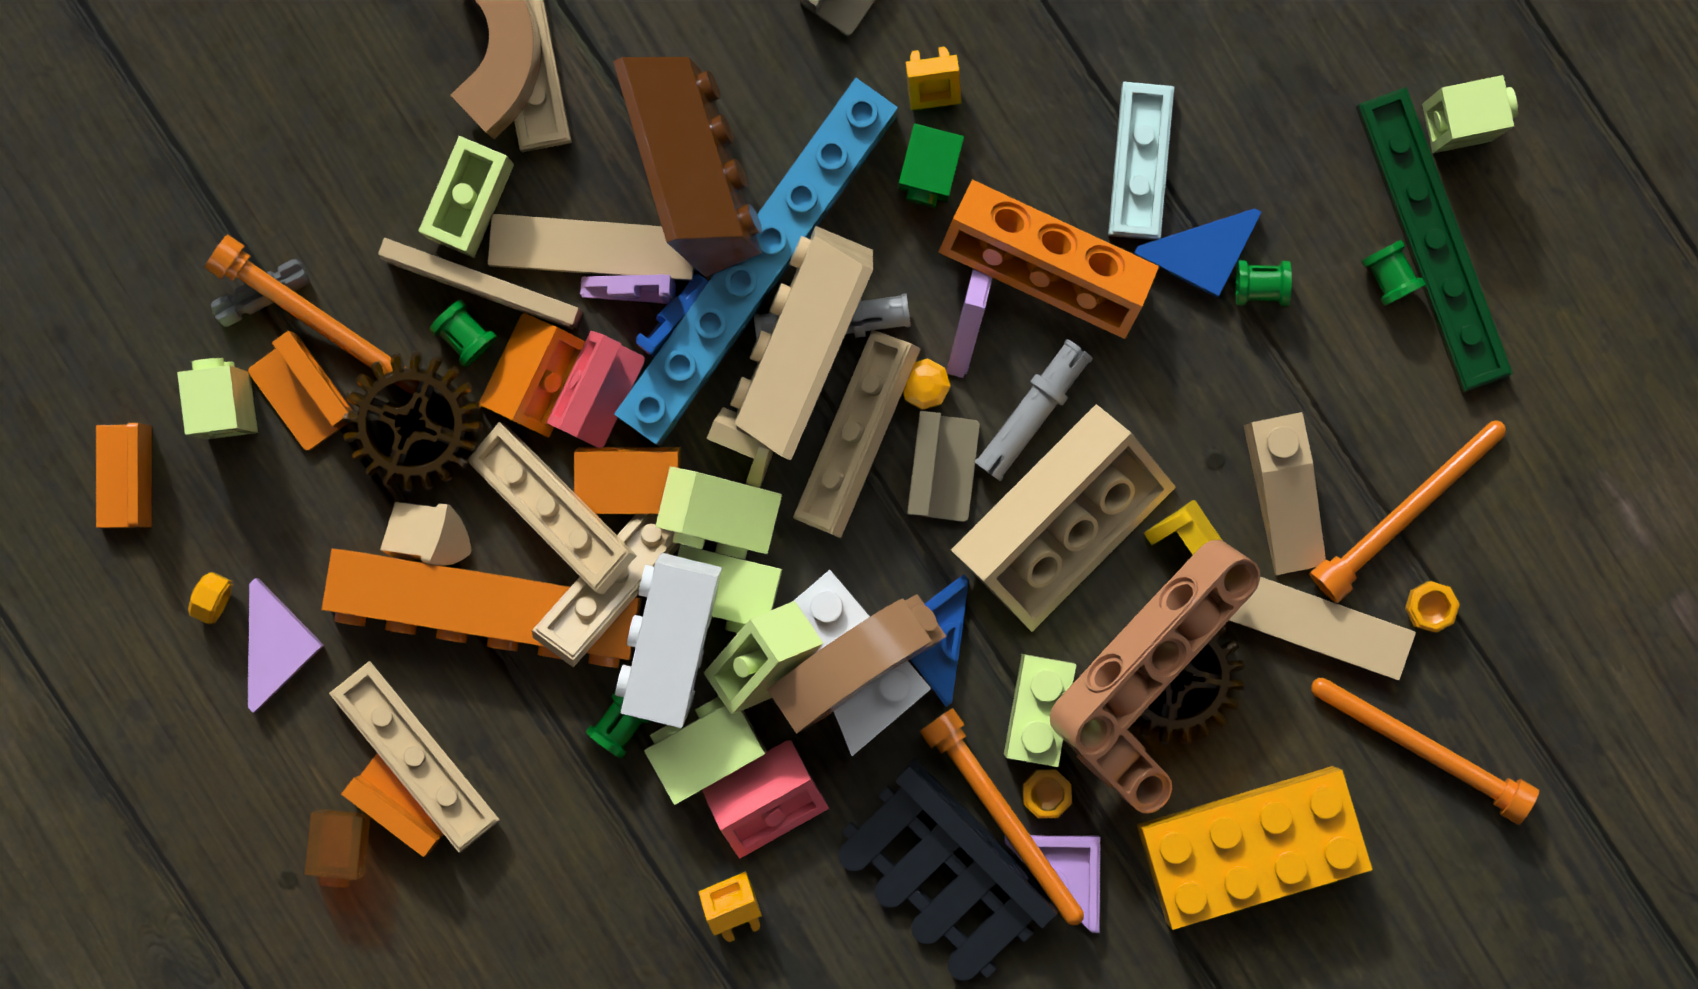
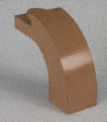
M475 0L483 10L488 23L489 44L487 52L477 70L451 94L455 101L494 140L523 110L538 78L541 61V39L535 14L528 0Z
M918 594L907 600L902 598L826 645L785 675L767 691L797 734L826 718L868 685L899 665L934 647L947 636L938 625L933 612L925 606Z

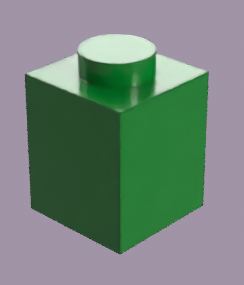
M914 123L898 185V190L907 192L906 200L929 207H936L937 200L948 201L964 136Z

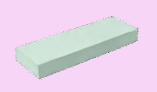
M1132 82L1122 83L1108 236L1159 240L1161 238L1174 86Z

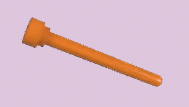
M227 234L204 266L206 270L221 280L225 276L232 281L238 278L371 369V365L379 360L385 365L388 372L393 371L389 355L248 261L251 256L243 251L245 246ZM401 380L394 382V384L408 394L413 395L420 381Z
M1500 421L1488 423L1341 559L1337 556L1331 561L1324 559L1309 573L1319 589L1333 602L1339 603L1353 590L1351 584L1357 579L1355 573L1505 436V425Z
M1317 678L1313 681L1311 691L1316 697L1493 798V805L1500 808L1499 814L1517 825L1524 821L1534 806L1539 789L1522 779L1515 782L1508 778L1503 781L1325 678Z
M953 708L919 731L930 748L936 746L941 754L945 751L1064 920L1070 925L1080 924L1084 919L1083 909L963 741V738L966 737L961 729L964 723Z

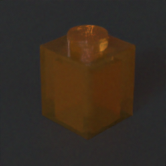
M318 809L311 812L305 875L319 876L318 884L329 887H349L350 879L357 880L364 876L371 817L366 813Z

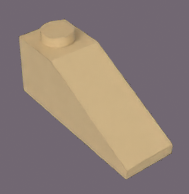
M1303 413L1275 417L1244 425L1275 575L1317 567L1326 557L1314 466Z

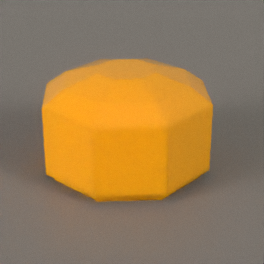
M928 358L915 362L902 392L905 402L920 410L941 405L951 387L945 367Z
M214 572L204 575L192 591L188 607L189 616L206 624L216 623L231 596L232 581Z
M1427 581L1410 590L1405 611L1414 627L1437 633L1454 624L1460 604L1451 587Z
M1036 769L1022 783L1023 804L1037 818H1059L1072 804L1071 783L1056 769Z

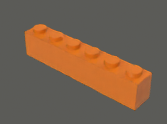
M332 548L321 610L336 612L334 622L365 626L366 617L386 620L385 630L416 635L417 626L437 629L436 638L441 640L467 643L468 634L488 637L487 647L517 651L518 643L521 642L539 645L537 655L561 659L535 640L532 630L569 590L570 586ZM635 597L588 650L587 653L590 654L588 663L619 668L620 659L630 660L633 658L634 647L627 646V639L634 615H640L642 598Z

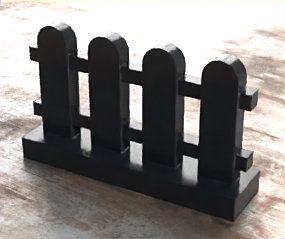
M914 757L900 771L895 780L900 788L895 792L888 785L878 795L885 803L864 824L858 827L851 821L842 830V833L848 839L840 848V863L850 871H858L871 861L884 874L875 888L878 902L885 907H896L908 898L920 910L912 923L911 929L914 938L923 944H931L944 934L957 947L951 953L948 961L949 972L954 978L963 981L969 980L979 971L988 978L997 968L991 960L1013 938L1018 935L1025 942L1034 933V930L1028 925L1032 920L1043 928L1057 915L1058 910L1035 877ZM922 810L937 823L933 828L918 815ZM908 825L921 840L895 864L882 850ZM959 847L973 859L969 865L955 852ZM945 862L957 876L931 900L919 886ZM996 883L1010 896L1006 901L992 889ZM981 898L994 912L967 937L955 923Z

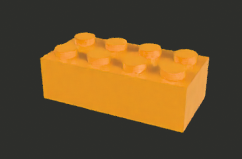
M1334 766L1137 824L1165 921L1172 930L1372 870L1343 770Z

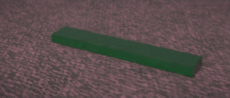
M1407 87L1358 104L1356 109L1417 274L1419 278H1423L1426 284L1422 287L1461 392L1463 393L1512 375L1511 366Z

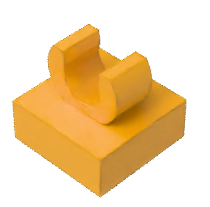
M939 47V57L920 60L919 51H912L910 61L906 62L911 110L961 104L960 72L957 55L949 56V52L945 47Z
M746 871L698 891L706 921L714 936L722 933L726 941H734L732 928L746 922L750 923L754 932L760 929L758 917L762 915Z

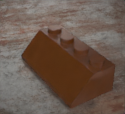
M621 57L613 61L667 244L705 277L762 254L756 236L762 233L761 223L753 206L746 204L742 190L748 187V181L739 161L732 158L729 145L734 143V136L727 119L723 114L719 115L715 101L720 99L721 95L712 73L709 70L703 72L689 57Z

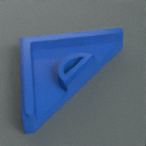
M1254 208L1140 245L1136 248L1134 255L1158 265L1159 269L1218 297L1261 211Z
M695 274L693 281L687 284L679 296L676 295L657 315L655 320L659 323L646 338L640 333L636 337L637 345L654 358L709 281L701 275Z
M965 574L925 603V606L935 615L938 625L947 637L934 647L910 659L946 707L953 701L969 579Z

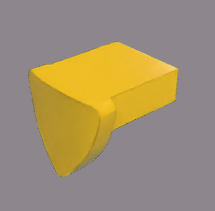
M1196 500L1190 501L1184 507L1144 532L1150 544L1153 545L1177 531L1192 555L1205 543L1212 540H1222Z

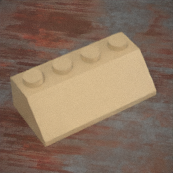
M815 226L810 239L801 236L789 264L797 268L790 287L782 283L780 284L769 311L778 315L770 333L761 330L750 356L751 360L758 362L750 380L741 377L730 403L731 406L738 408L735 425L781 457L789 460L794 455L873 271L872 249Z
M1096 404L951 551L1033 632L1176 486L1134 435Z

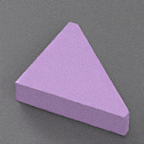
M975 269L971 273L946 371L947 374L962 378L968 372L992 277Z
M671 275L588 276L581 278L580 295L583 298L668 304L675 297L676 283Z
M255 578L249 584L248 708L253 713L257 712L324 646L259 578Z
M1004 835V843L1021 859V857L1016 852L1014 847L1011 845L1007 837ZM1030 835L1083 909L1084 919L1082 923L1091 933H1099L1100 836Z

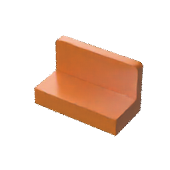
M523 313L480 399L481 406L549 438L554 426L546 422L585 341L554 325Z
M287 331L272 342L276 349L248 369V373L303 449L310 451L348 423L342 421L343 416L353 410L300 337L291 331Z
M142 423L96 425V528L152 527V426Z
M578 447L574 452V493L595 514H658L670 467L681 468V447Z
M378 753L362 774L354 777L341 794L422 857L431 853L444 836Z

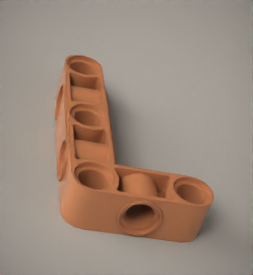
M1222 540L1209 541L1196 551L1056 701L1050 713L1051 727L1075 751L1076 757L1103 783L1141 813L1158 811L1166 804L1172 792V781L1165 771L1145 752L1144 746L1127 729L1253 595L1259 585L1260 569L1258 565Z

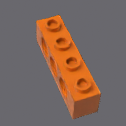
M973 179L938 251L949 258L1124 339L1127 337L1145 302L1159 268L1158 265Z

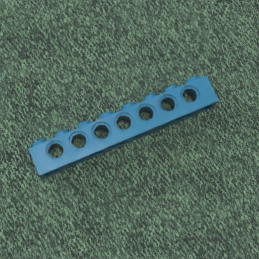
M858 78L854 79L757 214L761 223L762 233L756 236L762 254L713 275L614 415L659 447L662 445L754 317V314H756L789 268L792 255L800 237L803 236L810 239L815 226L818 227L897 118V106Z

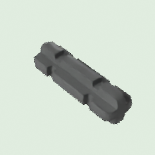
M292 259L278 266L279 271L276 273L267 272V274L294 292L310 282L304 266L297 259ZM244 284L235 289V295L231 296L227 293L211 303V308L217 321L224 327H228L242 320V314L249 313L251 315L274 302L247 284Z

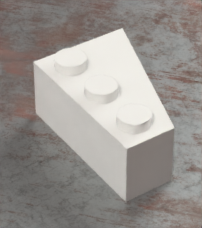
M665 553L659 555L655 566L645 565L638 593L639 596L647 597L643 617L634 615L627 639V646L635 647L631 667L622 665L615 692L616 696L624 697L621 714L674 727H683L694 699L695 691L693 689L698 668H700L703 658V646L712 617L722 567Z
M831 570L826 572L794 600L823 642V645L816 652L870 617ZM908 661L868 685L834 711L852 756L931 689Z

